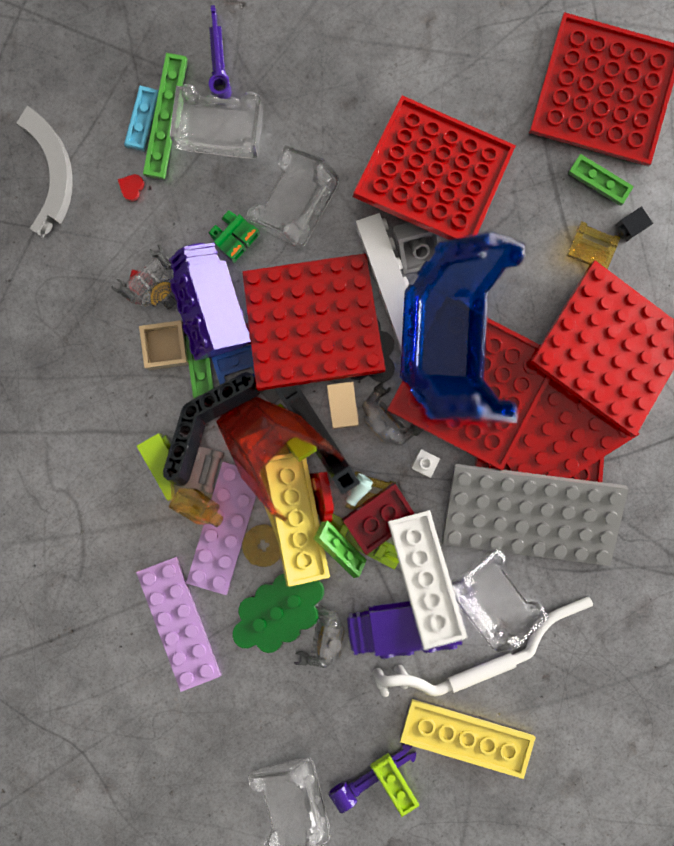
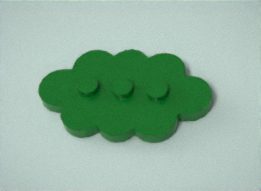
M281 574L277 576L273 584L260 586L256 591L255 597L245 598L239 605L238 613L242 621L233 629L232 637L235 644L243 649L257 645L261 651L273 653L282 647L283 642L297 640L301 630L309 629L317 623L318 610L315 605L324 596L323 584L320 580L288 587L285 575Z

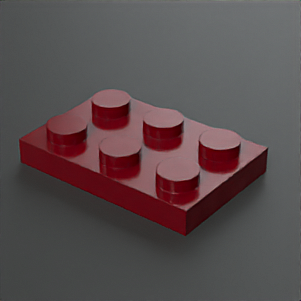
M392 483L341 520L363 553L367 555L392 537L388 521L414 515L415 513L397 485Z

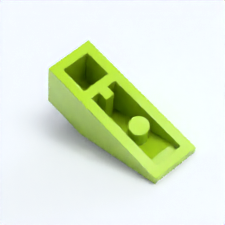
M158 433L137 445V448L167 501L175 499L174 484L163 476V469L171 441L167 435L163 436V434Z

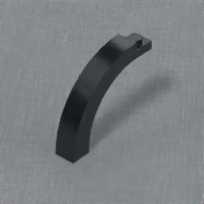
M298 385L275 388L296 423L317 447L315 453L341 494L343 495L359 485L360 481Z

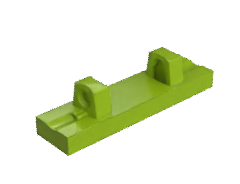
M333 513L330 524L356 550L363 553L341 520L342 518ZM387 541L379 546L376 553H374L376 550L374 549L367 554V556L394 570L399 562L395 546Z

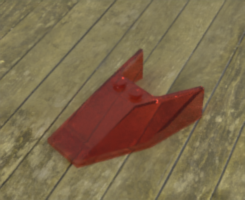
M257 396L226 412L216 421L241 478L270 513L284 522L288 518L273 504L262 480L261 470L292 438H298L334 454L341 461L345 459L300 415Z

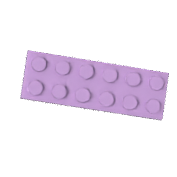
M222 462L205 521L209 524L203 525L186 581L187 584L223 595L228 594L258 494V489L250 469ZM213 521L214 523H216V524L219 525V526H218V527H214V526L211 525L210 523Z
M174 557L136 572L180 691H185L221 677V672L178 558Z

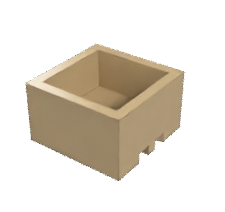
M181 320L139 326L145 369L156 370L189 365L185 340L187 335L184 332Z
M353 382L327 385L333 430L357 427L359 423Z

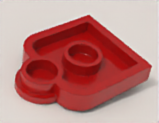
M327 471L310 473L316 510L320 521H328L330 523L332 522L334 506Z

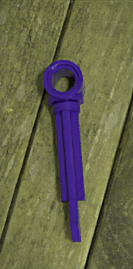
M212 5L213 27H209L213 72L208 85L214 100L225 102L231 97L232 90L229 77L225 71L222 28L217 24L215 5ZM220 85L225 86L221 91L215 90Z
M402 744L403 749L391 756L397 768L409 760L412 763L415 761L416 751L407 754L412 748L411 745ZM372 769L356 781L350 782L349 785L345 781L337 784L328 792V795L339 813H344L357 803L356 797L378 782L379 779Z

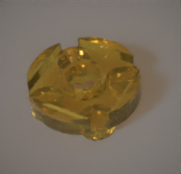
M256 525L245 534L242 550L251 564L259 567H268L275 564L281 558L278 540L271 525ZM261 540H264L265 543H269V547L266 548V551H262V548H258V545L261 543Z

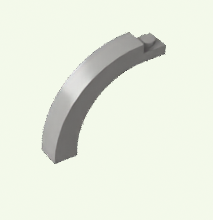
M26 106L16 124L38 141L46 156L49 167L50 182L47 198L30 227V230L43 238L45 234L51 231L53 221L61 224L66 216L72 196L73 175L68 153L57 133L43 117L29 106Z

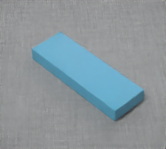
M139 86L124 142L125 147L143 152L146 151L159 90Z

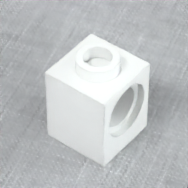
M419 449L410 468L431 478L440 458Z

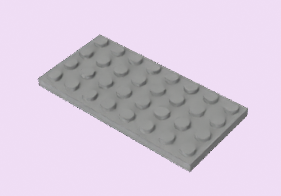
M455 464L442 545L611 566L629 489L626 485Z

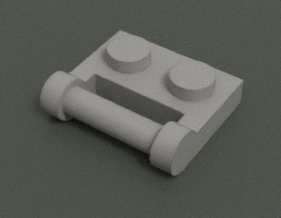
M199 446L190 479L184 486L213 493V483L217 468L224 453ZM209 455L212 456L205 484L199 482L206 456Z

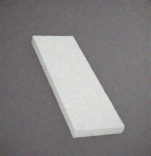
M430 510L388 521L423 649L426 650L466 639V632Z

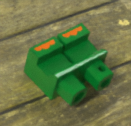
M227 211L222 217V221L228 227L222 231L215 225L209 231V235L214 240L216 247L235 263L246 251L245 246L249 248L260 236V232L240 214L237 216L231 211Z

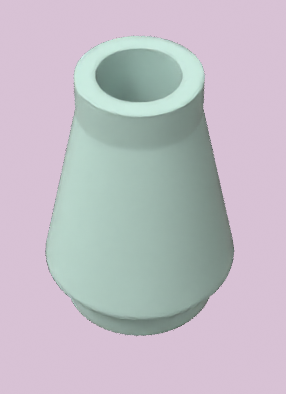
M361 473L357 476L360 484L349 490L345 501L352 506H356L372 489L373 481Z

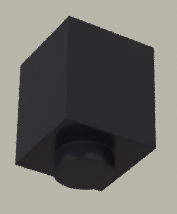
M641 206L621 219L615 226L618 235L627 242L650 227L653 222Z

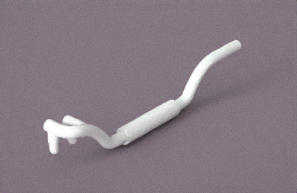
M588 596L550 612L537 624L524 650L515 654L507 653L447 678L448 681L438 685H431L425 680L408 675L402 665L394 667L393 670L396 675L385 676L380 668H375L372 675L383 697L389 695L387 687L401 686L402 689H407L408 686L434 697L450 691L455 693L516 668L517 664L527 661L535 654L542 636L552 624L562 618L592 607L593 603Z

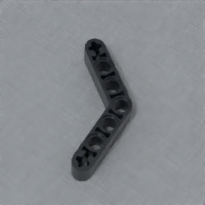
M241 373L189 401L182 407L163 469L165 479L177 486H184L188 483L206 423L255 398L261 393V391H257L256 379L251 373Z

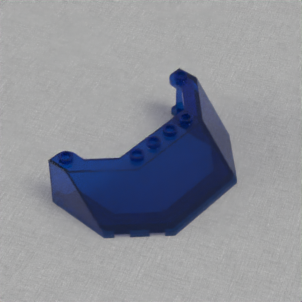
M493 232L438 242L434 248L436 252L432 258L424 262L417 272V279L413 285L409 284L404 292L400 377L404 382L408 383L412 389L411 393L417 402L422 403L429 419L517 423L516 404L510 400L498 399L484 380L488 292L507 268L517 267L523 262L525 243Z

